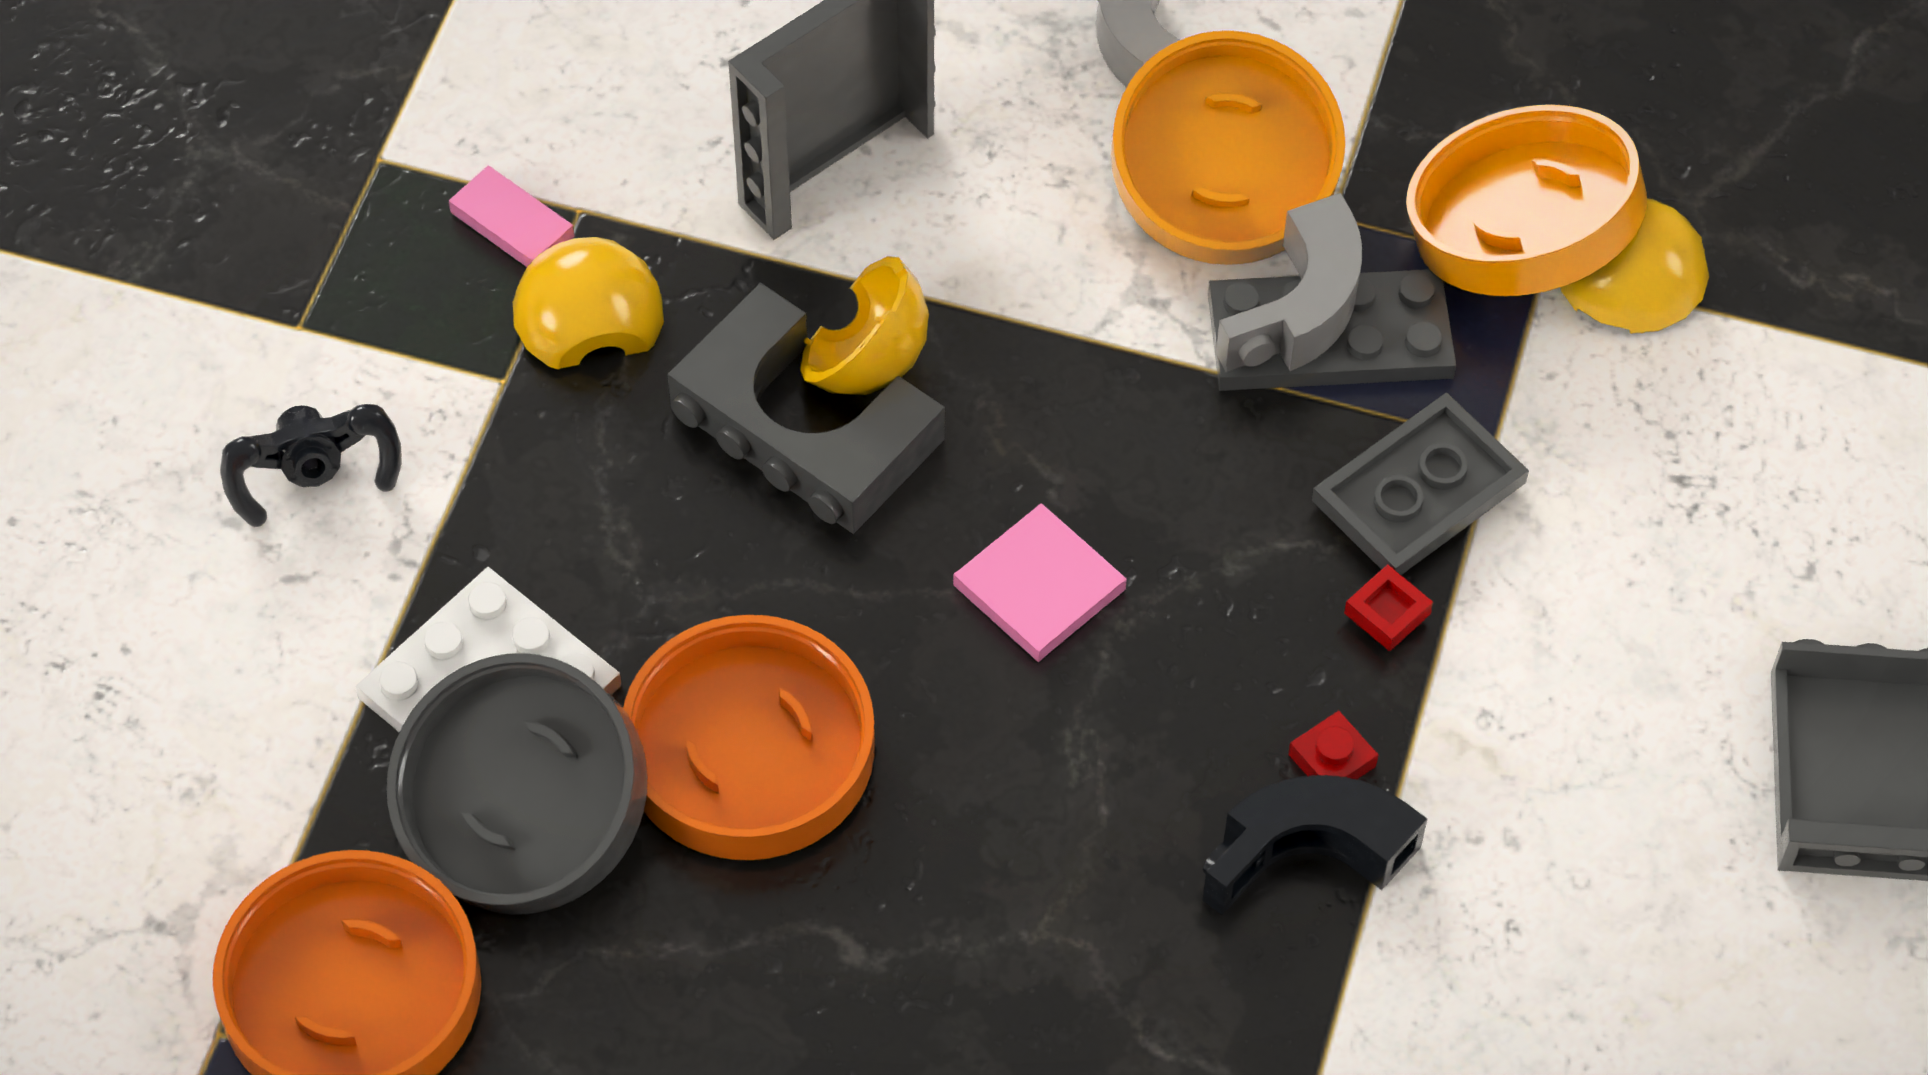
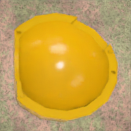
M1647 198V207L1642 224L1627 247L1617 257L1594 273L1560 287L1561 292L1576 312L1579 309L1602 324L1629 329L1630 334L1660 331L1685 319L1703 300L1709 280V272L1702 238L1690 222L1674 208Z
M599 237L567 240L540 253L527 266L513 300L514 328L525 348L547 366L558 370L580 365L582 358L586 354L602 347H619L624 350L625 355L649 351L655 345L664 323L660 289L645 261L615 241Z
M887 256L870 264L852 284L850 289L857 297L858 310L855 318L849 325L837 330L820 326L811 339L808 337L804 339L806 346L800 366L804 381L830 393L867 395L886 388L897 376L902 377L914 366L926 343L929 313L918 279L899 257Z

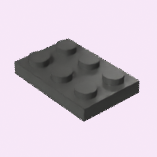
M1446 392L1314 487L1312 502L1381 569L1388 564L1402 575L1523 486L1527 481L1529 470Z

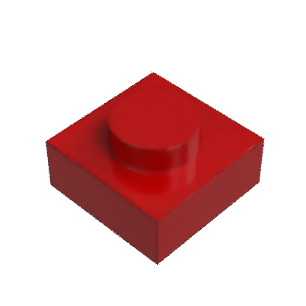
M1387 564L1346 601L1344 614L1388 651H1391L1431 614L1433 601Z
M1339 710L1290 742L1288 753L1307 776L1332 775L1356 780L1375 768L1378 760V753Z

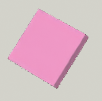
M1042 503L953 574V585L1037 662L1042 660L1125 591L1127 580Z

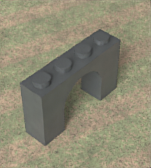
M760 283L667 374L671 409L685 425L691 428L699 426L716 438L721 448L731 457L738 460L744 458L762 470L766 479L774 487L784 492L790 490L808 502L810 508L820 519L829 524L836 522L854 534L945 440V407L900 376H897L858 417L841 428L822 433H802L787 429L774 422L763 412L758 402L765 389L804 351L806 346L804 339L807 337L806 313Z

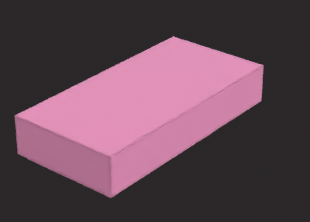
M489 165L449 200L450 212L526 267L540 253L558 243L575 237L574 228L570 222Z

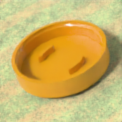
M1241 31L1200 33L1172 43L1159 51L1137 71L1129 82L1120 100L1114 122L1111 145L1112 171L1118 193L1132 218L1149 236L1167 249L1181 256L1210 264L1251 263L1285 251L1283 240L1288 210L1334 195L1345 156V130L1341 111L1329 85L1312 64L1300 54L1284 44L1258 34Z
M1534 105L1505 110L1486 116L1462 127L1441 141L1427 154L1414 172L1408 187L1406 203L1420 256L1426 266L1436 276L1452 286L1477 294L1520 296L1545 292L1576 282L1599 270L1617 257L1635 237L1642 224L1647 207V194L1636 147L1628 133L1621 126L1599 113L1583 108L1565 105Z

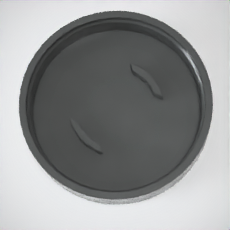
M515 653L491 656L470 663L446 676L427 692L411 711L398 734L390 757L387 773L388 810L395 835L410 861L439 879L458 899L477 908L495 913L530 914L543 912L569 903L590 891L624 857L633 842L644 813L647 797V765L641 740L628 714L604 688L584 672L570 664L542 655Z

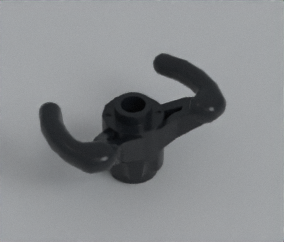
M376 404L357 405L350 410L323 418L316 408L300 405L291 407L278 418L276 431L269 434L241 436L226 444L222 451L220 466L224 493L233 510L252 527L262 526L267 520V512L252 497L246 486L243 475L246 469L250 466L255 468L281 469L289 482L300 487H318L331 480L339 470L341 452L362 440L366 435L374 436L379 447V464L374 480L375 485L384 492L393 490L402 465L401 442L396 427L384 409Z

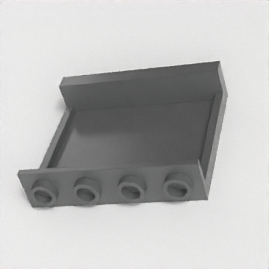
M823 0L728 61L738 204L773 240L792 229L791 191L906 117L927 139L934 135V108L936 107L934 98V73L936 71L934 63V37L936 35L934 0Z
M1802 639L1795 642L1782 641L1771 670L1778 871L1928 881V648L1914 651L1887 649L1875 643L1841 646L1826 645L1814 639Z

